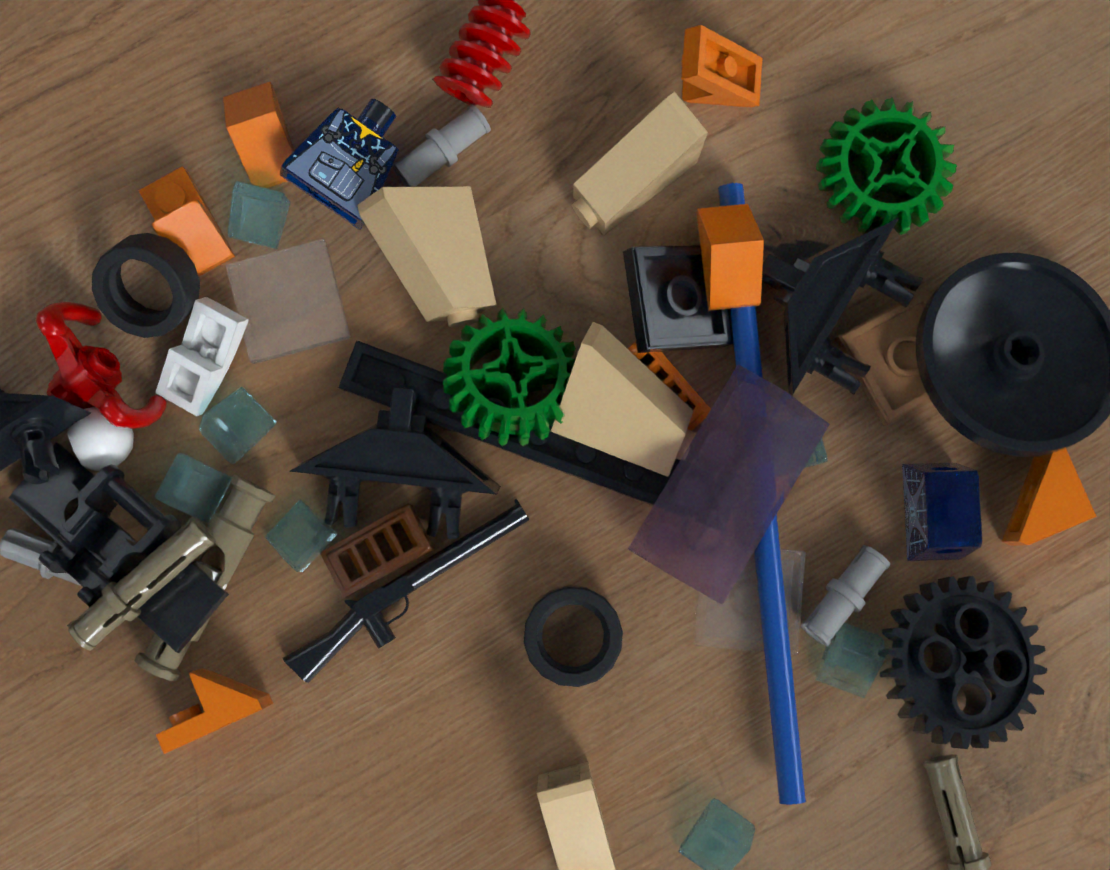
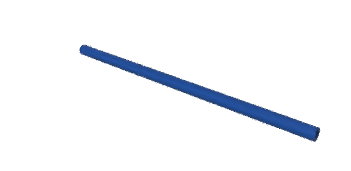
M729 183L718 188L720 206L745 204L743 184ZM756 306L731 308L778 796L780 804H801L806 802Z

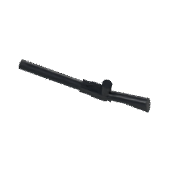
M514 500L515 505L358 601L345 600L344 602L351 610L329 632L283 657L284 662L302 680L309 683L363 626L366 627L378 649L394 640L396 637L389 624L407 612L409 608V598L407 595L529 521L518 500ZM405 597L406 607L404 611L386 622L381 611Z

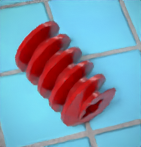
M478 0L479 6H474L470 9L468 13L470 23H465L459 29L461 41H455L451 44L449 48L451 58L444 59L439 66L442 76H435L432 79L439 88L466 104L491 108L493 101L483 92L484 89L501 90L503 85L493 75L494 71L508 74L512 70V66L502 57L503 54L519 56L522 51L518 44L512 40L513 36L526 40L531 35L528 27L521 22L526 17V12L514 0Z

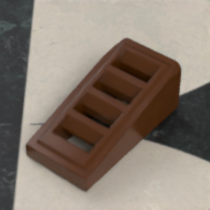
M408 503L323 550L320 554L342 597L345 598L434 551L435 548L426 534V530L412 504ZM400 522L414 547L406 552L392 528ZM383 532L395 555V558L388 562L374 537ZM364 541L378 566L372 571H369L357 548V545ZM346 551L349 553L360 575L354 581H351L338 556Z

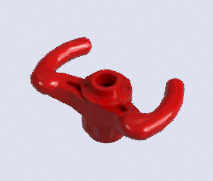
M62 301L49 304L40 310L36 315V323L41 333L46 337L59 367V370L53 375V379L48 384L47 395L55 396L82 409L96 407L116 427L143 428L150 426L161 418L167 406L165 398L160 395H154L150 397L144 407L140 409L131 408L115 390L122 382L120 363L116 356L103 347L82 346L71 329L65 324V321H74L88 326L98 325L102 319L98 309L81 303Z

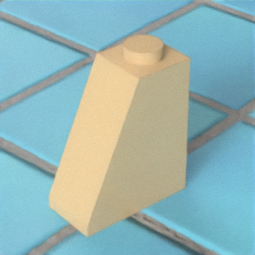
M675 91L665 98L573 184V198L575 202L572 203V208L589 229L596 225L603 235L607 234L697 164L708 132Z
M471 186L382 187L357 205L360 217L426 322L447 321L450 328L463 327L465 324L471 325L478 322V314L496 306Z
M592 322L581 343L560 403V408L565 415L561 420L563 423L560 424L554 420L551 432L668 477L675 459L686 461L695 439L696 432L688 430L693 410L603 325Z
M589 762L538 775L537 796L558 869L617 870Z

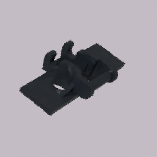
M56 442L53 447L56 462L60 469L59 476L47 472L49 482L43 484H32L23 480L10 495L9 499L63 547L56 553H51L48 550L44 551L38 560L53 573H68L83 587L77 596L90 608L103 596L102 589L112 581L118 583L153 551L181 528V522L173 515L164 516L124 480V472L116 465H108L95 475L88 468L81 465L79 460L67 449ZM118 504L148 530L139 541L134 539L110 517L112 510ZM78 505L76 512L72 516L75 507ZM191 562L140 607L141 614L137 617L175 652L180 653L229 594L194 562Z

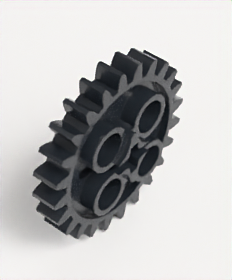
M954 576L938 579V584L929 582L919 585L920 594L911 593L903 596L909 610L901 608L890 612L893 619L899 624L898 628L882 629V634L893 641L892 648L878 651L879 656L891 660L892 664L891 668L879 673L880 677L894 679L896 686L886 694L887 699H903L905 703L897 715L899 718H914L917 716L913 731L918 734H928L931 732L932 743L948 744L950 741L952 748L968 749L969 745H971L972 748L985 749L989 748V739L991 742L1008 741L1006 729L1016 731L1024 729L1018 713L1035 714L1037 712L1028 700L1029 695H1044V690L1034 683L1033 680L1034 675L1047 673V668L1034 663V656L1046 651L1045 646L1031 645L1029 639L1039 630L1038 626H1023L1020 621L1025 616L1027 608L1024 606L1009 609L1012 593L1008 591L994 595V582L992 581L981 582L976 585L974 576L958 578L957 581ZM962 614L966 617L969 625L967 635L963 633L960 627ZM927 646L933 653L934 659L930 669L927 668L923 657ZM995 656L998 657L1001 665L999 676L996 675L993 667ZM960 688L966 697V704L963 710L960 709L957 703V694Z

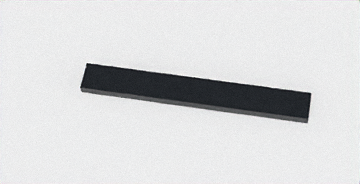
M356 340L340 381L339 389L391 408L393 387H396V385L417 387L415 414L427 415L426 422L722 531L739 482L675 459L670 474L667 477L551 432V425H549V435L544 440H541L533 431H530L529 442L524 446L519 443L517 434H509L508 442L504 446L498 443L499 433L491 431L486 439L481 440L478 436L479 423L464 428L461 424L464 411L452 413L450 410L449 400L453 395H448L443 391V380L449 376L436 369ZM486 398L494 404L506 407V405L497 398Z

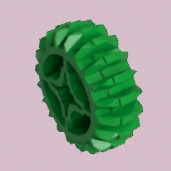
M893 97L886 99L881 109L877 107L872 99L864 103L861 113L855 108H850L843 116L844 123L835 121L829 129L831 138L824 139L820 145L819 150L826 157L819 159L816 164V171L827 176L819 182V190L825 192L834 191V194L826 203L827 208L833 209L841 204L846 209L840 217L841 223L846 224L853 216L859 218V233H865L872 223H875V227L879 228L898 219L894 226L895 231L899 235L906 234L911 228V223L921 227L929 221L928 213L936 214L944 206V202L940 197H946L952 192L953 184L946 178L951 177L956 172L957 165L944 159L954 152V145L939 143V139L946 132V126L936 127L932 130L927 125L932 117L931 111L923 113L919 118L912 115L914 111L913 101L907 102L901 111H897ZM870 134H887L899 139L891 143H884L875 137L868 139L865 136ZM911 149L915 152L919 159L922 170V180L918 178L920 172L917 171L911 164ZM894 153L897 154V158L891 164L892 168L889 174H884L877 183L874 182V178L881 171L879 168L882 162H887ZM848 154L855 158L852 163L862 173L863 178L860 188L851 176ZM879 192H889L897 198L902 195L909 201L884 203L872 197Z
M502 308L497 313V322H492L482 313L481 317L478 318V329L465 324V327L461 330L462 341L453 340L451 342L449 354L452 357L444 360L443 373L449 377L443 380V391L448 395H453L449 400V408L452 413L464 411L461 418V424L464 428L479 423L478 436L481 440L486 439L491 431L499 433L498 443L501 446L507 444L509 434H517V439L522 446L528 444L530 431H533L538 438L544 440L548 437L549 425L553 426L554 420L560 424L563 423L561 420L565 415L560 407V403L576 360L572 358L576 350L574 341L560 343L563 336L561 326L547 331L545 329L547 320L544 314L537 318L535 323L527 321V313L524 308L518 312L517 319H509L508 314ZM496 349L500 350L499 358L495 361L483 363L482 369L472 370L476 362L485 354ZM521 349L529 351L536 356H530L524 353ZM508 362L510 365L511 373H514L515 379L517 381H520L518 393L516 391L515 381H512L510 374L506 373ZM554 384L553 390L545 399L535 405L526 406L529 393L542 390L543 385ZM486 398H497L501 400L506 405V407L494 404Z

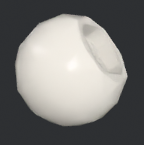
M96 407L84 409L91 412V414L74 423L68 428L67 432L79 462L85 468L94 471H100L111 464L118 466L128 457L133 448V429L112 425Z

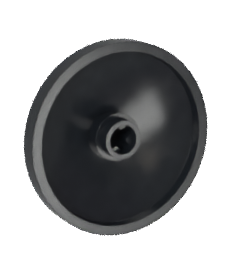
M992 254L978 258L959 268L936 289L926 303L916 334L915 351L919 375L925 391L938 412L954 429L970 441L994 452L1011 456L1035 457L1048 455L1080 442L1097 430L1109 417L1110 310L1099 294L1086 281L1068 268L1049 259L1031 254Z

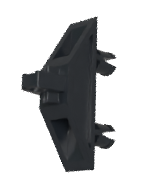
M898 219L815 257L811 264L797 258L792 266L771 254L763 262L762 281L778 290L773 299L785 306L784 330L789 401L806 373L812 374L813 371L844 387L853 395L861 385L848 372L864 378L871 366L830 345L832 339L828 337L859 286L864 288L867 284L901 303L906 308L914 295L905 288L916 291L921 285L923 278L911 274L882 257L884 252L881 251V248L891 234Z
M405 385L393 387L390 411L380 410L377 424L302 462L289 471L324 475V478L329 479L327 511L324 523L330 526L337 521L342 503L344 527L357 526L360 482L369 480L427 487L432 492L426 534L435 538L442 515L445 513L447 539L459 538L463 493L477 492L497 495L501 486L431 428H426L427 415L415 414L417 387Z
M0 389V471L21 458L23 478L28 483L43 484L49 482L47 472L59 476L60 469L56 462L51 439L71 427L77 421L90 415L91 412L55 396L5 393Z

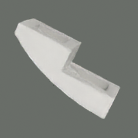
M208 297L195 300L182 344L169 348L155 393L195 416L203 414L231 365L249 319Z

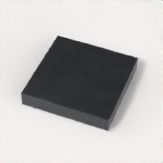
M700 245L631 247L623 251L638 353L722 348L733 344L728 309L708 311Z

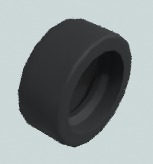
M142 233L129 235L100 257L92 272L91 290L98 308L110 323L127 334L149 338L165 335L176 328L191 313L195 300L199 299L200 280L195 264L181 247L166 237ZM134 259L146 262L160 271L169 283L173 295L171 306L166 310L158 311L146 308L135 301L125 289L121 278V266L124 262Z
M565 586L548 592L535 603L525 622L524 646L530 663L542 677L560 686L581 687L598 681L613 668L622 649L623 630L617 612L602 595L586 587ZM567 605H581L593 611L601 621L604 631L603 645L598 655L589 663L577 667L564 666L554 661L546 652L542 640L543 626L548 616L556 609Z

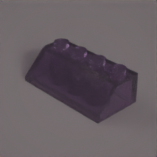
M738 364L628 550L723 605L830 424L783 389Z

